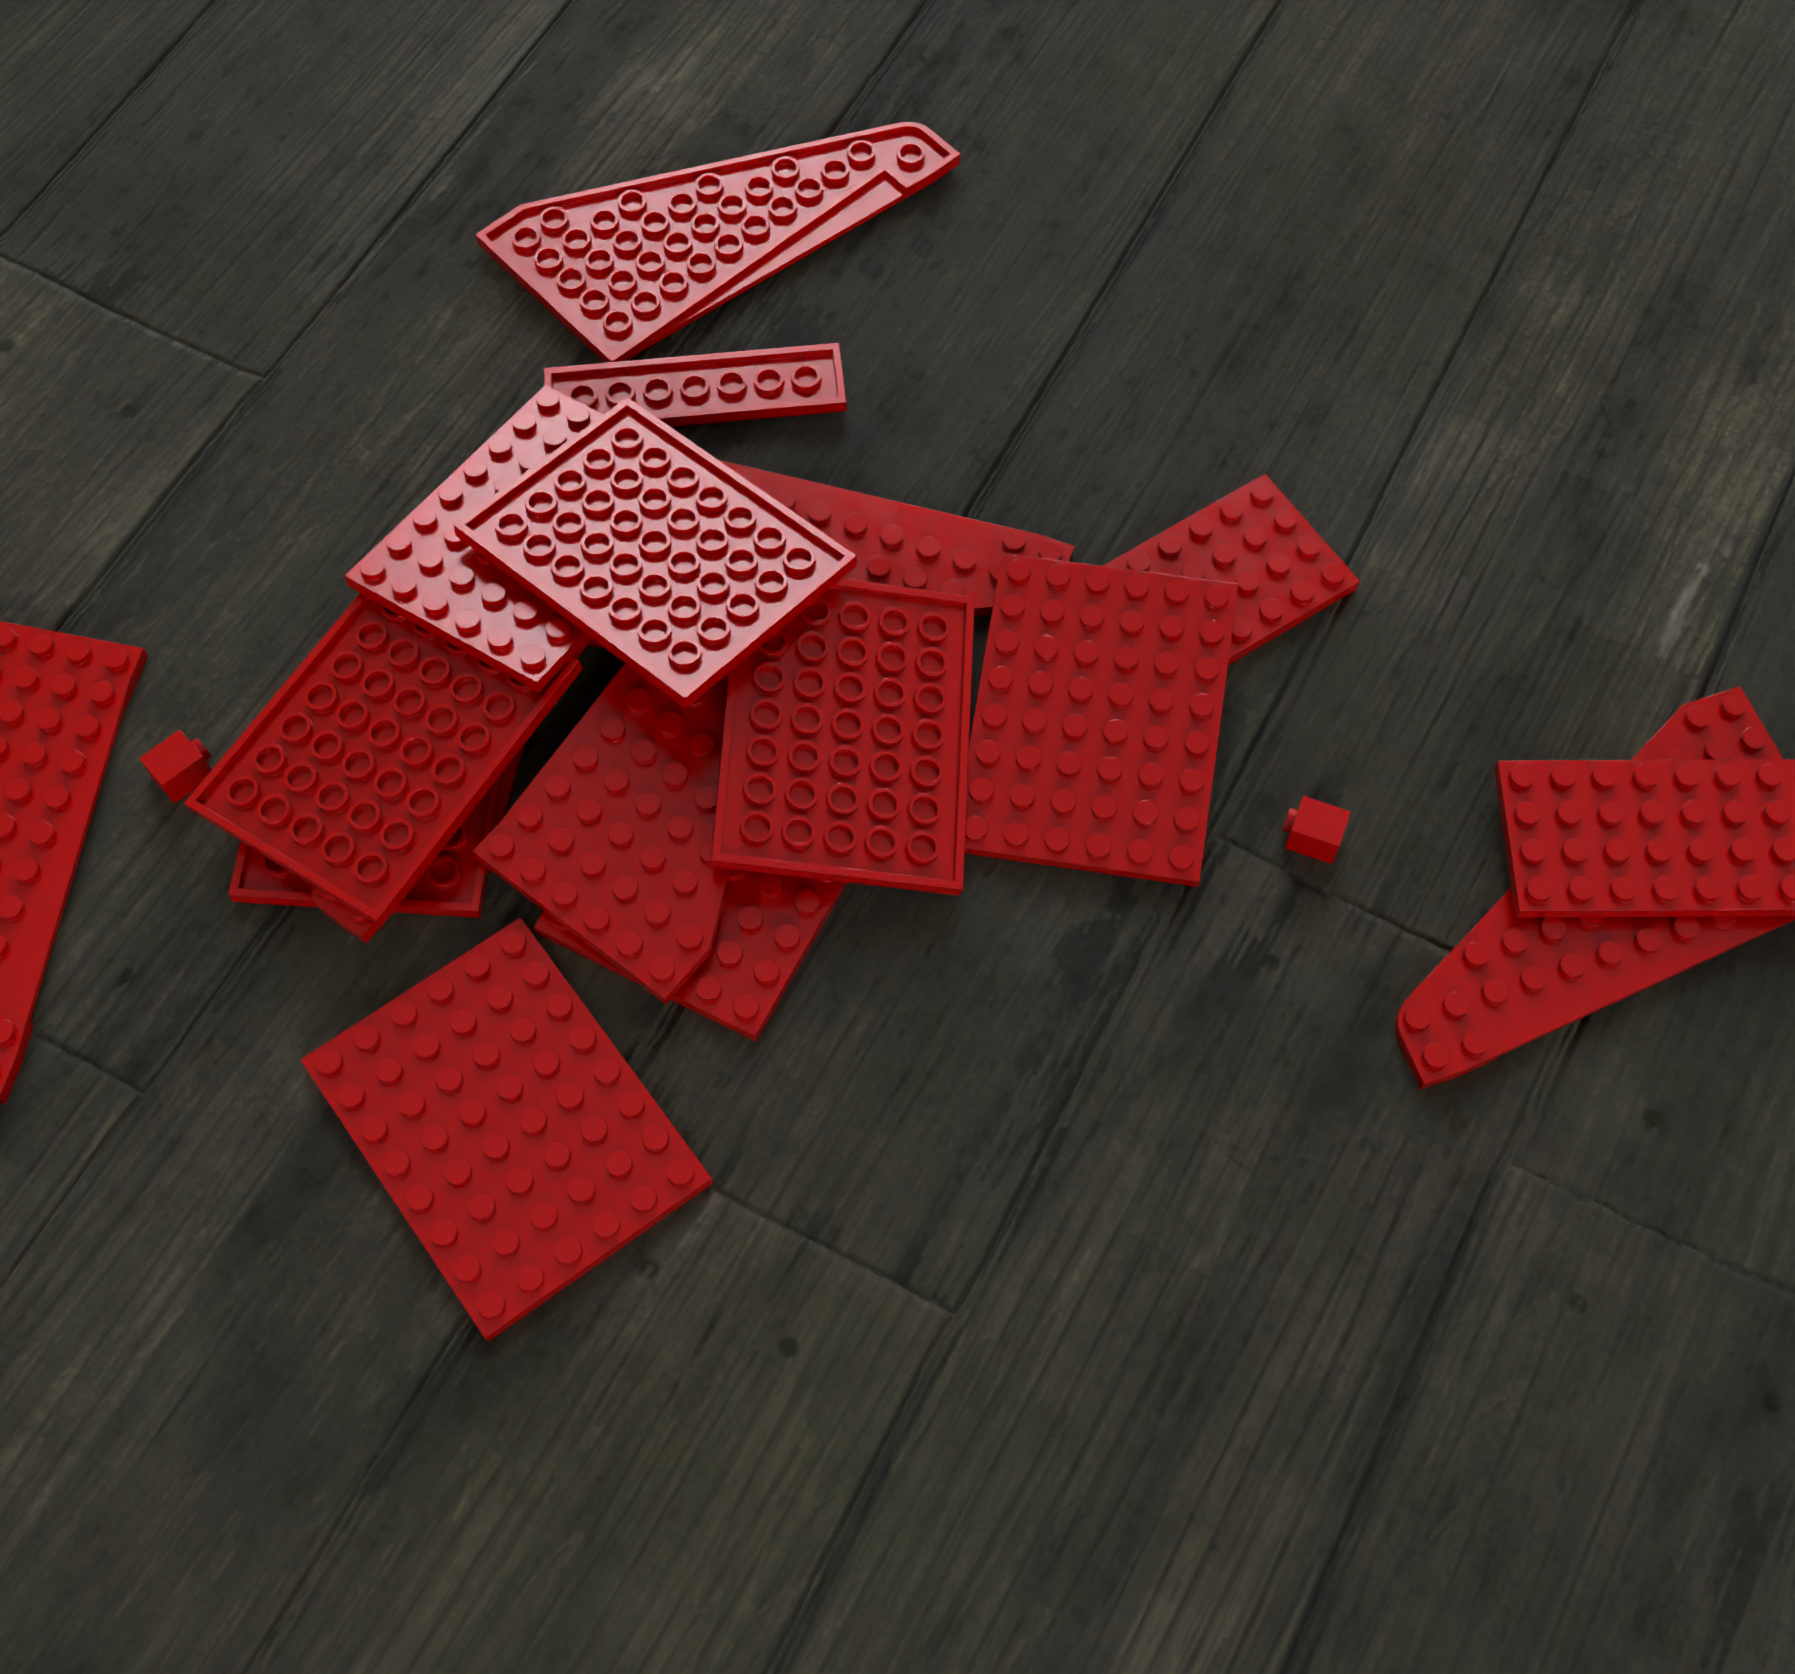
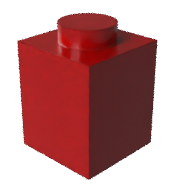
M178 730L141 756L139 760L151 778L175 804L195 790L210 773L211 768L207 760L212 758V756L198 738L190 741L181 730Z
M1303 796L1298 810L1290 808L1282 829L1283 832L1289 833L1285 849L1332 864L1340 847L1351 811Z

